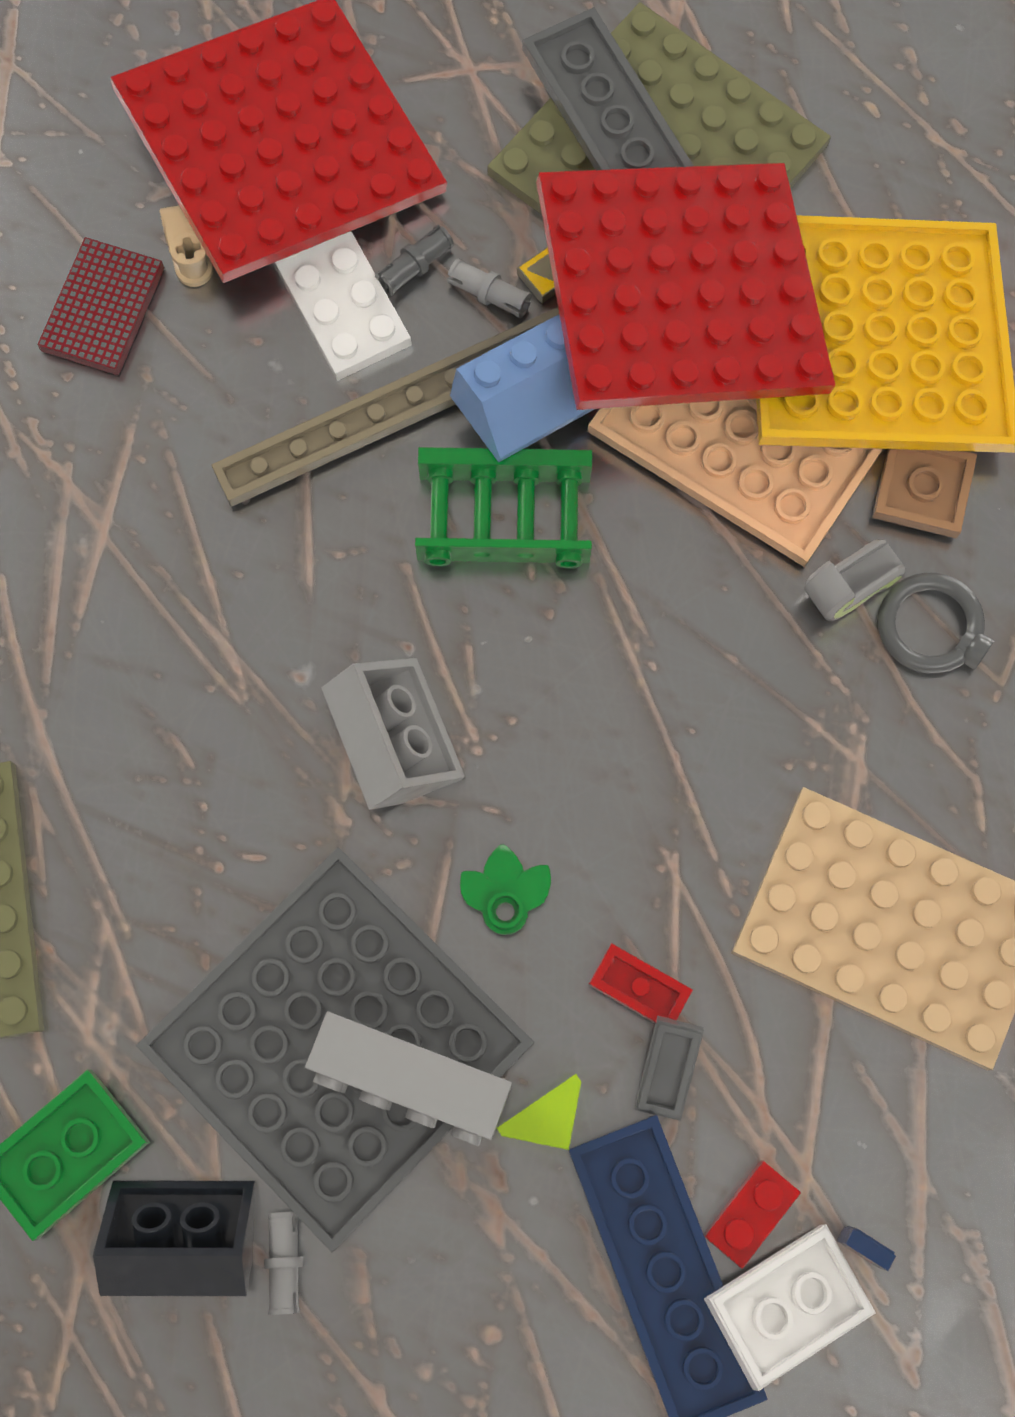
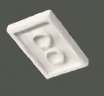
M826 1224L817 1226L704 1298L750 1386L756 1391H760L876 1313Z

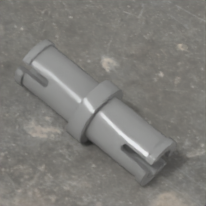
M459 258L453 262L449 269L447 283L477 296L478 302L487 306L492 303L518 318H522L526 314L531 304L532 293L525 292L502 281L501 275L493 271L486 273Z
M294 1212L268 1213L269 1258L264 1259V1269H269L268 1315L300 1313L298 1267H303V1257H298V1217Z

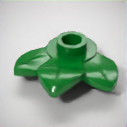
M500 844L491 853L484 866L483 873L463 871L460 878L461 894L467 905L482 912L487 927L499 935H511L522 929L527 921L528 912L545 902L551 885V873L548 865H537L524 871L518 857L505 844ZM500 906H511L514 910V916L507 921L499 919L496 911Z

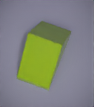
M577 1074L573 1075L497 1127V1130L503 1137L569 1150L581 1080Z

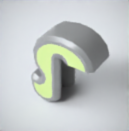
M876 539L837 565H834L830 560L827 561L807 579L804 590L824 618L828 621H834L852 612L876 593L883 592L894 585L905 575L906 568L885 539Z

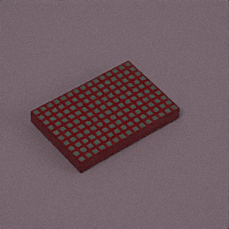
M85 237L37 344L42 352L119 376L165 269L163 262Z

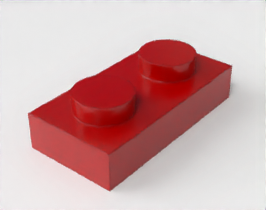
M612 943L588 984L590 987L654 1024L656 1023L657 1016L677 1020L693 989Z
M761 1160L706 1230L704 1237L739 1268L743 1269L801 1192L765 1161Z

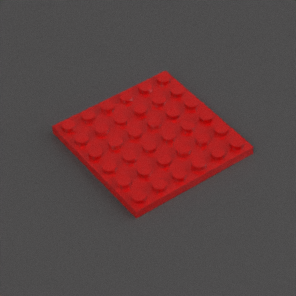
M317 0L111 76L114 92L223 283L446 192V179L336 0Z
M785 163L539 172L536 184L576 410L821 395L832 392L835 387L834 376Z

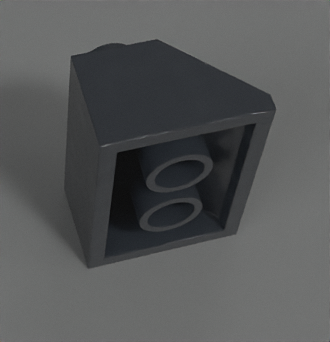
M112 1181L93 1252L100 1296H247L253 1259L255 1181Z

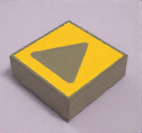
M547 246L517 267V275L541 304L556 295Z

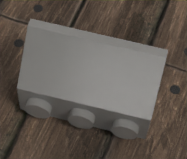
M417 658L354 663L321 687L369 810L403 804L465 778Z

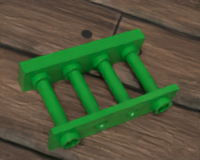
M418 447L420 480H427L429 483H432L430 538H415L418 561H425L426 564L432 566H446L451 561L556 563V566L561 568H577L582 563H590L592 541L578 540V486L582 483H590L592 450L522 449L498 462L488 448ZM453 480L471 481V483L475 484L473 539L447 538L449 484ZM496 481H514L518 485L517 539H491L492 484H495ZM539 482H557L561 486L560 540H534L535 485Z

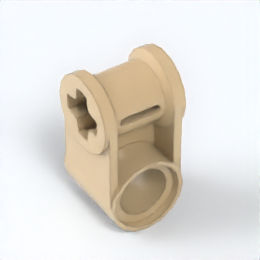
M180 206L161 208L160 215L164 234L178 280L189 287L204 285L213 274L212 262Z

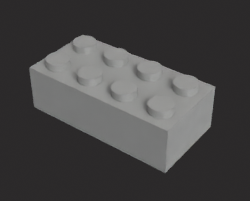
M328 1011L305 1065L306 1069L316 1072L313 1080L314 1083L342 1093L346 1092L348 1085L362 1090L358 1100L390 1111L394 1102L408 1108L404 1118L430 1128H435L437 1120L454 1126L451 1136L476 1146H480L482 1137L489 1140L493 1139L512 1087V1082Z

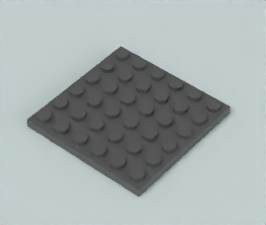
M339 847L136 1045L331 1253L346 1240L454 1126L437 1120L435 1128H430L404 1118L408 1108L394 1102L390 1111L358 1100L362 1090L348 1085L346 1092L342 1093L314 1083L313 1080L316 1072L306 1069L305 1065L326 1012L339 1015L500 1078L534 1044V1041Z

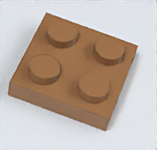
M887 449L872 518L957 538L962 530L977 454L967 451Z

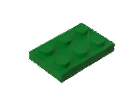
M87 1069L0 1144V1200L32 1241H36L148 1145L150 1141L93 1070Z

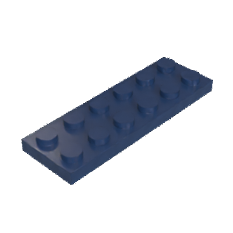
M651 1116L570 1148L568 1150L668 1417H727L768 1400L764 1388L756 1391L750 1386L704 1298L723 1287V1283L658 1116Z

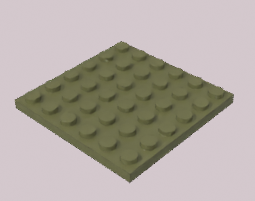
M641 2L611 32L694 166L785 163L791 189L829 145L831 139L829 134ZM552 98L542 106L487 166L488 176L541 215L536 184L539 172L595 170Z

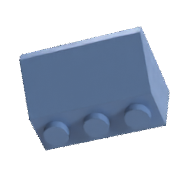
M560 314L456 368L450 392L452 400L498 462L594 410H576Z

